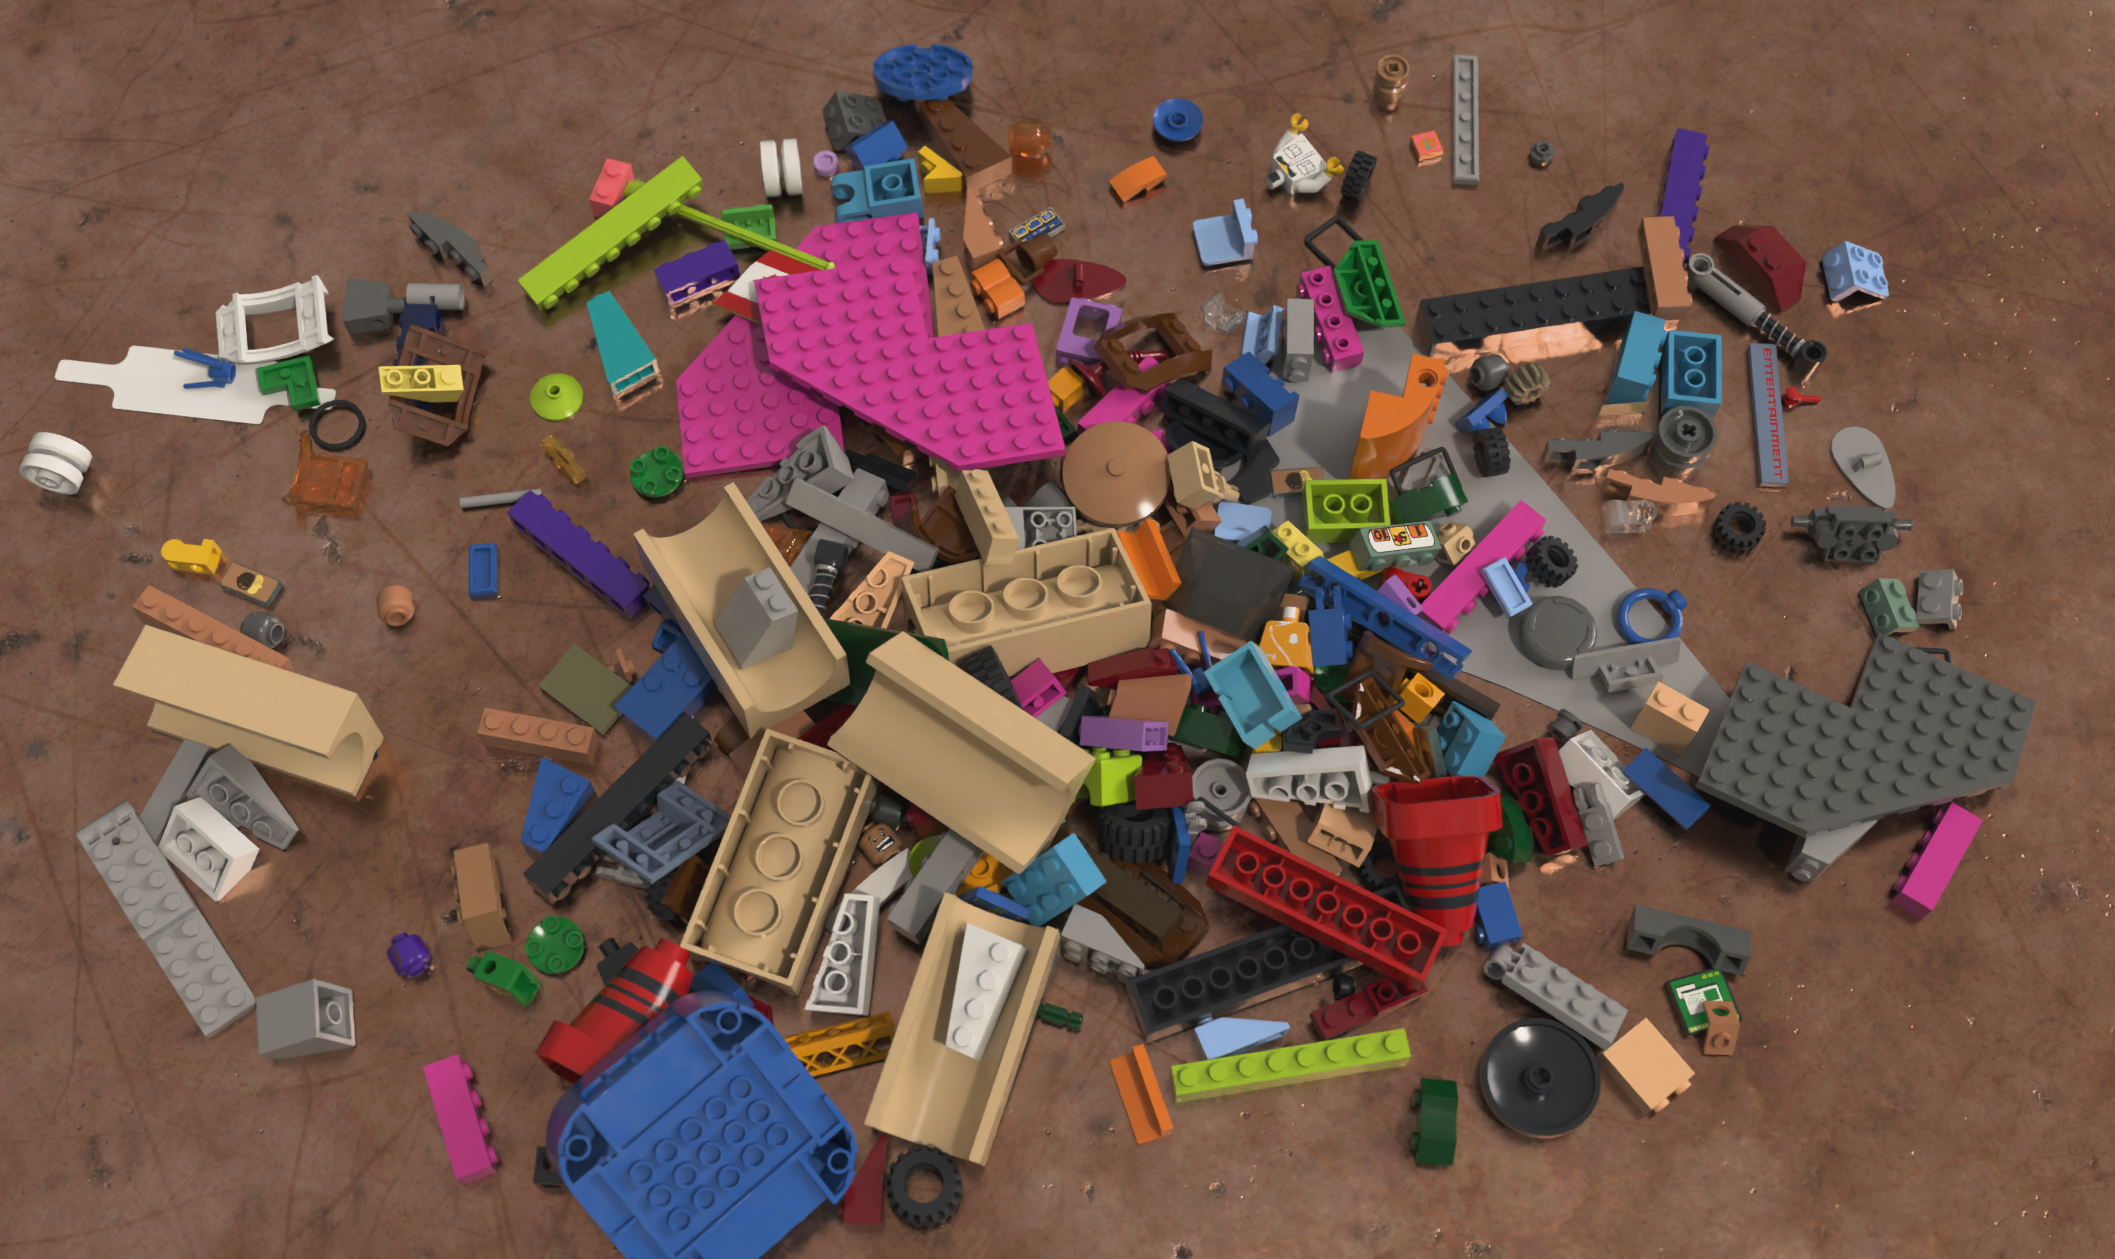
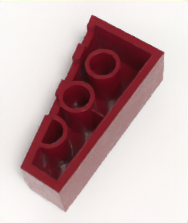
M1537 738L1497 753L1493 762L1501 768L1507 786H1511L1518 798L1517 802L1531 821L1529 825L1546 855L1566 854L1587 847L1586 836L1555 738Z

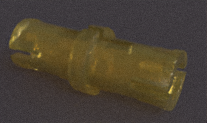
M549 435L542 441L541 447L554 459L555 466L559 469L562 468L574 483H579L586 477L587 471L574 459V453L569 449L566 450L554 435ZM559 453L570 463L569 465L559 456Z

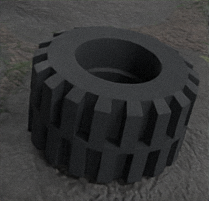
M1136 801L1103 806L1099 811L1098 847L1105 854L1112 857V859L1126 863L1152 862L1154 859H1160L1162 855L1168 852L1171 814L1166 807L1136 810Z
M921 1145V1149L915 1150V1147H911L905 1155L902 1152L897 1156L898 1160L896 1163H891L889 1167L890 1172L886 1175V1194L893 1212L897 1217H901L904 1223L907 1225L912 1223L916 1228H921V1225L933 1228L934 1224L938 1222L940 1225L945 1223L948 1216L952 1217L956 1212V1207L960 1205L961 1194H963L961 1173L956 1162L951 1160V1156L947 1152L943 1154L940 1148L934 1146L933 1149H928V1145ZM922 1171L932 1172L938 1175L942 1181V1191L939 1196L926 1203L912 1200L906 1191L909 1179Z

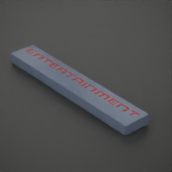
M1750 343L1748 346V360L1759 486L1787 487L1789 482L1776 344Z

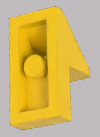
M926 146L918 152L919 167L927 175L924 178L925 193L956 192L963 189V173Z

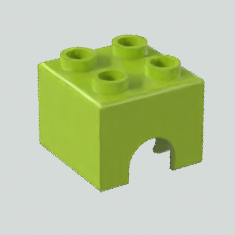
M1092 746V751L1089 752V749L1081 748L1096 759L1073 802L1077 799H1087L1090 797L1091 805L1103 807L1136 801L1134 776L1142 766L1141 755L1130 754V750L1114 748L1113 751H1109V748Z

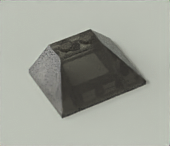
M1191 527L1175 567L1182 584L1166 600H1162L1161 605L1239 638L1260 644L1266 623L1269 620H1275L1295 567Z

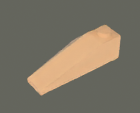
M888 551L830 619L888 629L902 596L901 577L910 575L915 562Z

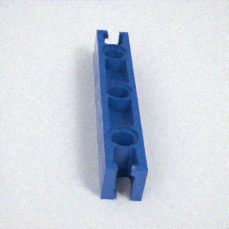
M1322 556L1309 563L1307 569L1318 572L1326 579V582L1314 577L1316 574L1311 572L1304 575L1298 585L1316 595V588L1322 587L1325 593L1324 601L1334 607L1332 590L1334 583L1339 584L1342 588V607L1345 608L1346 613H1350L1352 619L1406 653L1430 661L1433 664L1432 669L1449 680L1454 679L1461 672L1464 666L1462 662L1470 656L1473 650ZM1381 612L1388 616L1389 622H1385L1382 619ZM1428 642L1436 646L1437 652L1429 649ZM1444 653L1456 658L1458 666L1447 659Z

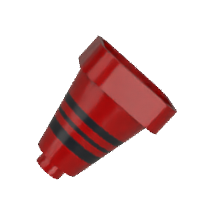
M1480 776L1426 778L1418 784L1407 781H1394L1373 786L1374 824L1388 837L1411 912L1448 930L1441 947L1462 943V931L1469 930L1474 926L1489 832L1502 828L1500 790L1489 780Z
M660 938L654 949L642 946L569 1024L554 1020L534 1053L551 1072L574 1085L670 1004L688 994L693 974L685 966L691 954L679 945L664 938Z

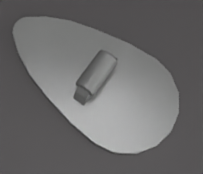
M1847 427L1837 432L1831 441L1830 451L1834 462L1842 474L1873 505L1881 507L1883 510L1890 509L1895 499V482L1882 442L1874 433L1861 427Z

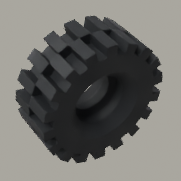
M991 645L965 658L973 678L1023 710L1014 686Z

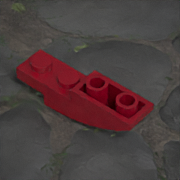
M1388 976L1365 986L1362 991L1311 1012L1309 1017L1321 1040L1326 1041L1342 1033L1344 1035L1382 1018L1423 996L1429 990L1425 983L1417 991Z

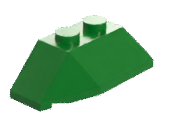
M1354 241L1332 272L1345 313L1380 328L1404 327L1406 322L1379 241Z

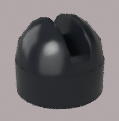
M1336 974L1334 976L1333 992L1336 998H1345L1355 993L1356 981L1354 978L1346 974Z

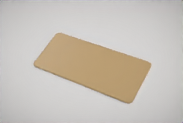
M1649 402L1602 405L1599 416L1645 413Z

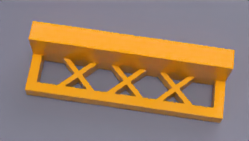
M888 1011L782 1038L790 1046L796 1057L805 1062L804 1067L813 1077L886 1059L890 1048L879 1050L873 1047V1044L878 1038L890 1036L892 1044L895 1029L891 1013ZM857 1044L863 1048L859 1056L850 1057L844 1054L849 1045ZM827 1051L835 1055L830 1063L820 1064L815 1061V1058L821 1052Z

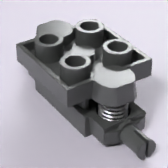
M1827 505L1826 509H1813L1808 516L1792 515L1790 521L1791 527H1807L1809 536H1813L1817 545L1824 548L1822 552L1824 561L1878 563L1882 551L1891 550L1896 547L1898 541L1897 530L1911 531L1913 527L1912 519H1897L1894 511H1882L1881 507Z

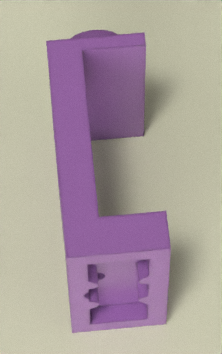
M1071 297L1056 348V363L1070 366L1068 360L1072 359L1089 367L1091 364L1103 361V359L1094 349L1098 340L1073 334L1077 316L1107 322L1105 329L1107 331L1121 324L1122 309L1112 304H1100L1091 302L1086 298L1078 299Z

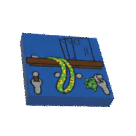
M1183 806L1170 807L1171 827L1167 857L1173 884L1183 883L1191 847Z
M981 886L958 895L960 900L974 907L1016 922L1027 920L1030 912L1029 908Z

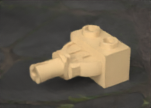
M1191 441L1167 455L1169 473L1172 477L1174 497L1177 503L1195 510L1210 501L1217 503L1224 499L1227 502L1234 503L1238 500V488L1226 483L1225 477L1219 475V472L1214 471L1209 448Z

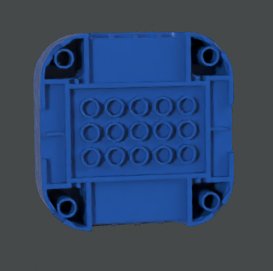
M718 991L691 993L674 1001L562 1095L551 1112L546 1129L547 1154L555 1172L626 1259H759L773 1245L780 1242L798 1223L805 1220L806 1216L823 1201L827 1200L835 1205L845 1194L855 1173L853 1167L855 1153H857V1143L854 1132L844 1115L821 1089L766 1017L738 998Z

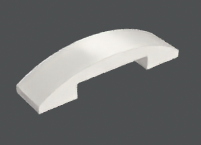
M907 848L891 858L859 884L850 894L874 895L880 898V908L901 888L906 886L907 882L913 877L908 864L911 850ZM841 903L831 912L825 928L831 934L833 933L832 929Z

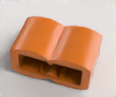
M998 258L971 272V289L975 295L980 294L984 299L983 304L989 314L993 313L1000 319L1025 305V295L1022 289Z

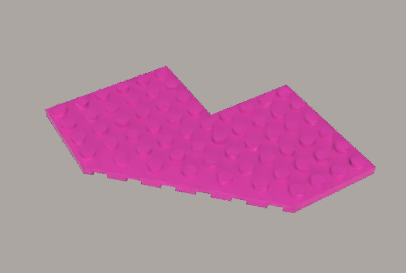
M918 212L816 226L796 248V250L829 263L832 261L835 264V268L909 258L928 338L936 337ZM735 315L676 380L686 478L780 465L779 463L785 457L789 459L798 449L796 445L802 438L822 425L829 430L845 453L839 406L825 399L823 394L813 388L809 390L796 383L788 374L782 371L778 373L770 368L763 327L758 323Z
M909 258L754 280L770 368L778 373L782 371L791 376L793 381L805 388L817 390L823 394L825 399L840 407L844 405L853 410L854 415L871 424L876 423L885 428V432L899 440L911 442L917 446V450L934 459L938 457L947 462L949 467L957 472L1065 456V445L1032 323L928 338Z

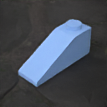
M1210 1017L1197 1023V1028H1194L1193 1038L1203 1061L1240 1055L1277 1040L1288 1034L1290 1026L1288 1022L1223 1017L1213 1020Z

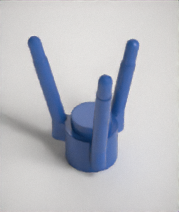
M184 348L183 352H174L175 356L208 365L209 377L214 379V381L184 384L183 387L185 389L224 388L225 383H233L235 379V363L222 361L188 348Z
M1199 631L1198 635L1206 668L1209 669L1212 667L1207 642L1204 632ZM1170 649L1171 655L1177 662V671L1180 674L1192 675L1191 689L1196 697L1204 695L1213 689L1202 667L1190 671L1176 650Z

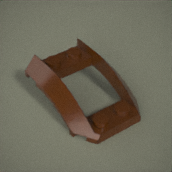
M1182 312L1150 314L1128 320L1103 332L1094 346V349L1123 387L1131 390L1134 387H1138L1143 394H1148L1150 390L1169 381L1196 375L1198 371H1203L1207 374L1211 371L1212 350L1202 351L1199 343L1193 340L1186 331L1185 325L1177 319ZM1156 328L1177 356L1142 373L1139 365L1132 360L1126 352L1124 345L1118 339L1137 331Z
M410 324L397 366H412L416 355L442 365H460L463 372V392L459 400L454 403L451 419L404 404V397L390 395L388 405L395 430L446 447L453 443L468 429V420L474 394L481 374V367L488 351Z
M1112 859L1114 865L1120 869L1122 867L1129 869L1135 877L1141 872L1177 900L1185 908L1182 912L1184 923L1163 949L1156 944L1151 947L1134 930L1091 897L1087 896L1076 904L1101 914L1141 960L1146 969L1148 967L1162 968L1183 960L1210 928L1201 903L1180 883L1173 884L1171 876L1153 862L1126 863Z

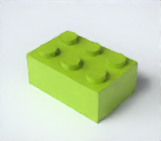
M1386 479L1305 480L1302 492L1305 536L1312 543L1350 542L1359 529L1390 525Z

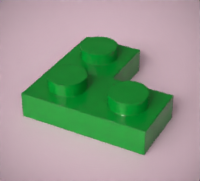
M309 355L257 368L260 389L263 395L289 390L291 406L294 411L321 405L313 363Z

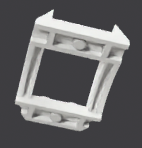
M314 275L312 280L303 284L297 282L283 288L255 294L240 295L237 292L232 294L233 300L227 306L223 304L216 311L219 357L237 363L273 361L301 354L333 340L327 331L324 297L328 296L329 293L321 279ZM296 308L298 340L275 347L248 350L245 315L264 314Z

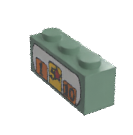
M1430 521L1362 528L1358 530L1349 543L1360 571L1372 570L1373 572L1390 567L1401 569L1414 564H1419L1420 566L1428 565L1433 562L1434 557L1442 549Z

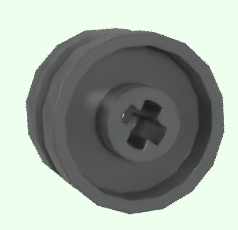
M1679 406L1670 409L1662 416L1654 433V438L1650 444L1651 454L1659 466L1671 473L1690 474L1698 471L1705 464L1715 446L1718 437L1717 427L1712 418L1698 408Z

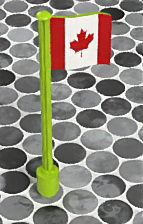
M630 180L624 189V198L626 199L646 184V182ZM682 205L679 211L675 213L769 251L753 263L727 292L711 302L715 307L762 325L754 280L835 268V264L832 261L829 263L685 205Z

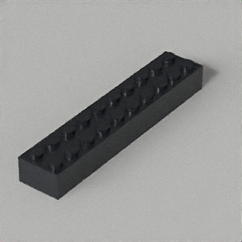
M1641 266L1422 299L1416 317L1427 356L1440 359L1627 330L1635 311L1651 315L1644 269ZM1666 320L1665 324L1679 322V320Z
M1399 883L1372 892L1411 912ZM1282 924L1128 979L1126 991L1145 1040L1149 1043L1196 1026L1197 1023L1210 1017L1215 1019L1365 964Z

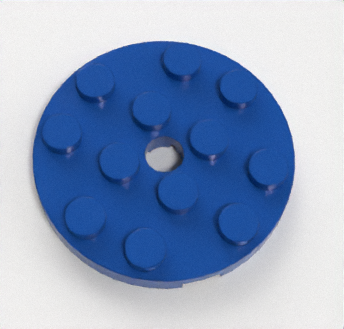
M916 44L899 46L884 52L873 63V80L881 92L895 96L900 101L931 99L943 101L950 95L964 91L973 78L971 59L958 49L940 44H931V48H916Z

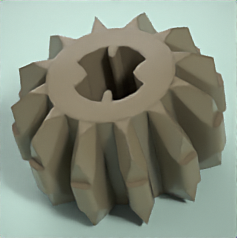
M1529 362L1525 366H1519L1518 369L1512 370V374L1505 378L1506 382L1503 385L1511 401L1516 405H1527L1531 401L1534 402L1538 397H1542V394L1548 391V386L1551 382L1548 374L1539 363L1532 364Z

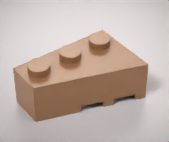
M488 842L454 851L455 863L451 864V871L454 880L458 881V885L454 886V894L457 903L461 904V908L456 910L460 926H466L477 952L512 944L510 934H508L503 920L507 917L505 909H502L500 893L502 892L496 862Z

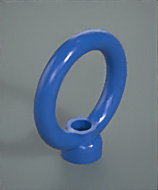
M1654 588L1635 590L1628 594L1619 605L1617 612L1619 629L1623 636L1633 645L1679 637L1683 627L1682 610L1687 607V602L1684 596L1676 589L1668 594ZM1643 599H1653L1661 602L1663 609L1672 617V625L1668 633L1657 639H1647L1635 633L1628 621V613L1634 603Z

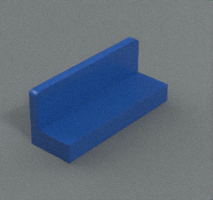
M1647 748L1623 771L1633 783L1684 829H1689L1711 806Z

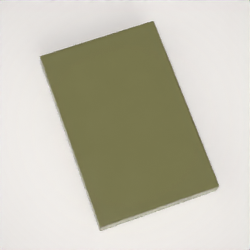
M575 643L538 685L540 689L589 726L595 728L601 735H604L618 719L614 706L633 687Z

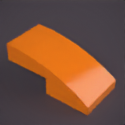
M1152 156L1120 172L1110 179L1109 182L1125 203L1142 189L1146 188L1149 191L1167 178L1168 175L1156 158Z

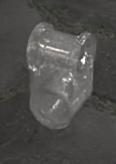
M1611 500L1602 505L1604 528L1608 534L1647 532L1657 516V508L1649 500Z

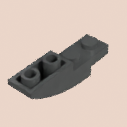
M414 211L407 214L411 225H409L410 230L417 238L422 237L425 240V245L432 254L438 253L444 260L451 256L456 264L462 263L466 267L464 269L473 281L477 279L483 286L492 281L488 267L482 262L485 258L481 247L471 236L440 218Z
M1609 429L1600 431L1596 441L1588 438L1578 441L1565 440L1563 438L1548 440L1543 451V461L1570 462L1571 472L1591 471L1615 466L1646 451L1654 438V432H1644L1643 430L1618 432L1617 430Z

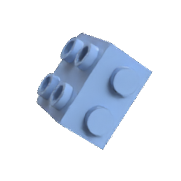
M1244 199L1233 200L1231 215L1201 219L1193 222L1192 228L1203 265L1209 266L1253 258L1254 246L1258 244V236L1256 230L1251 228L1252 214L1250 208H1246Z
M1844 241L1821 256L1831 300L1838 302L1857 290L1882 299L1889 295L1887 289L1888 282L1882 266L1883 260L1878 253Z
M1224 501L1220 502L1217 514L1222 522L1215 528L1212 551L1224 552L1266 525L1270 528L1271 509Z

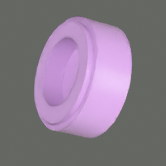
M831 151L817 153L813 158L814 171L823 177L834 175L839 168L837 156Z

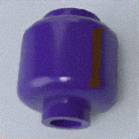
M404 932L391 940L392 945L387 949L386 954L396 974L412 978L428 968L427 963L431 959V954L421 936L416 934L408 935L407 932Z

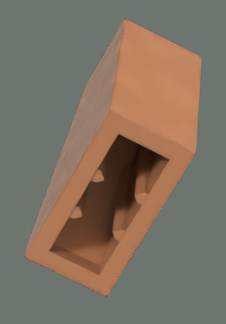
M1180 674L1119 680L1116 690L1110 689L1106 705L1110 706L1109 717L1169 722L1168 735L1174 736L1191 690L1192 675Z

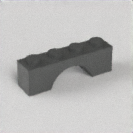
M1636 904L1628 922L1627 949L1656 955L1661 948L1667 945H1686L1701 952L1709 960L1713 969L1741 976L1751 958V931Z

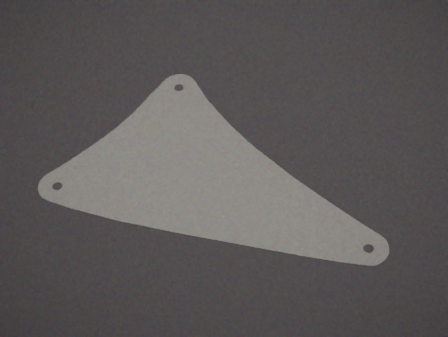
M1351 317L1364 350L1361 366L1331 373L1329 365L1323 362L1321 344L1316 342L1314 338V355L1308 381L1291 382L1290 380H1283L1285 385L1282 387L1289 393L1295 391L1300 395L1295 420L1269 437L1267 435L1266 439H1268L1278 455L1280 462L1269 472L1266 478L1270 491L1269 496L1250 504L1271 509L1270 529L1272 531L1288 520L1305 535L1302 503L1303 491L1274 493L1271 472L1322 468L1324 480L1349 479L1370 390L1400 397L1404 391L1412 354L1427 356L1400 327L1380 328ZM1282 343L1269 374L1274 380L1278 378L1282 380ZM1447 374L1432 425L1427 424L1420 447L1430 451L1439 447L1446 448L1462 485V490L1469 502L1462 505V511L1452 517L1447 518L1444 515L1431 520L1430 522L1435 533L1439 531L1443 524L1449 521L1465 524L1472 530L1473 539L1476 545H1478L1522 500L1546 519L1542 529L1545 533L1542 538L1544 536H1554V539L1560 538L1562 543L1566 542L1568 548L1574 551L1573 556H1576L1578 560L1575 562L1578 564L1577 572L1557 588H1553V586L1550 588L1546 587L1545 583L1540 584L1537 577L1535 579L1532 577L1533 572L1527 570L1523 582L1530 584L1527 595L1532 604L1544 597L1559 595L1572 598L1584 605L1594 617L1598 631L1596 645L1592 652L1633 645L1623 636L1619 629L1617 612L1622 600L1628 594L1638 589L1509 441L1508 450H1510L1509 457L1511 463H1509L1510 470H1508V473L1492 477H1483L1480 474L1479 467L1476 465L1477 461L1474 458V435L1468 429L1460 432L1454 424L1476 404ZM1487 418L1490 428L1495 427L1494 424ZM1242 455L1237 463L1221 470L1219 475L1225 477L1226 483L1233 485V481L1243 474L1246 469L1244 456ZM1444 456L1434 479L1451 474ZM1409 467L1396 474L1400 485ZM1391 478L1386 480L1388 502L1399 496ZM1240 496L1238 500L1234 502L1238 504H1244ZM1210 501L1211 505L1217 513L1220 502L1214 503ZM1389 507L1390 525H1397L1398 522ZM1180 528L1173 536L1166 548L1180 579L1187 575L1186 566L1188 563L1197 561L1204 565L1222 553L1212 551L1215 529L1205 539L1185 538ZM1350 542L1313 543L1323 552L1325 559L1351 550ZM1531 542L1526 547L1528 551L1534 545V543ZM1524 556L1520 562L1525 563L1527 556ZM1434 557L1433 562L1428 565H1408L1401 568V570L1428 577L1432 583L1431 595L1462 561L1452 566L1438 562L1436 557ZM1516 560L1510 564L1514 572L1519 563ZM1379 572L1361 581L1378 591L1382 575ZM1322 575L1317 577L1318 579L1326 582V579ZM1294 577L1292 578L1291 586L1286 592L1287 594L1309 595L1316 599V595L1298 585L1299 582ZM1492 592L1485 598L1480 596L1475 601L1477 605L1468 616L1463 614L1458 619L1459 625L1449 636L1473 650L1470 656L1462 662L1464 666L1461 671L1508 688L1557 711L1565 709L1584 723L1643 750L1647 748L1654 755L1698 777L1700 776L1730 698L1680 638L1679 660L1658 665L1663 674L1662 684L1709 709V712L1682 755L1678 756L1630 729L1657 684L1608 693L1599 675L1573 679L1571 669L1556 670L1543 667L1527 654L1522 646L1519 634L1522 619L1531 606L1507 619L1500 605L1494 602L1495 597ZM1174 593L1171 595L1173 598L1181 601ZM1647 599L1637 601L1629 610V624L1633 631L1641 637L1647 639L1661 638L1671 628ZM1325 602L1326 606L1332 609L1334 608L1332 605ZM1428 642L1429 649L1437 652L1436 646ZM1444 653L1447 659L1458 666L1456 658Z

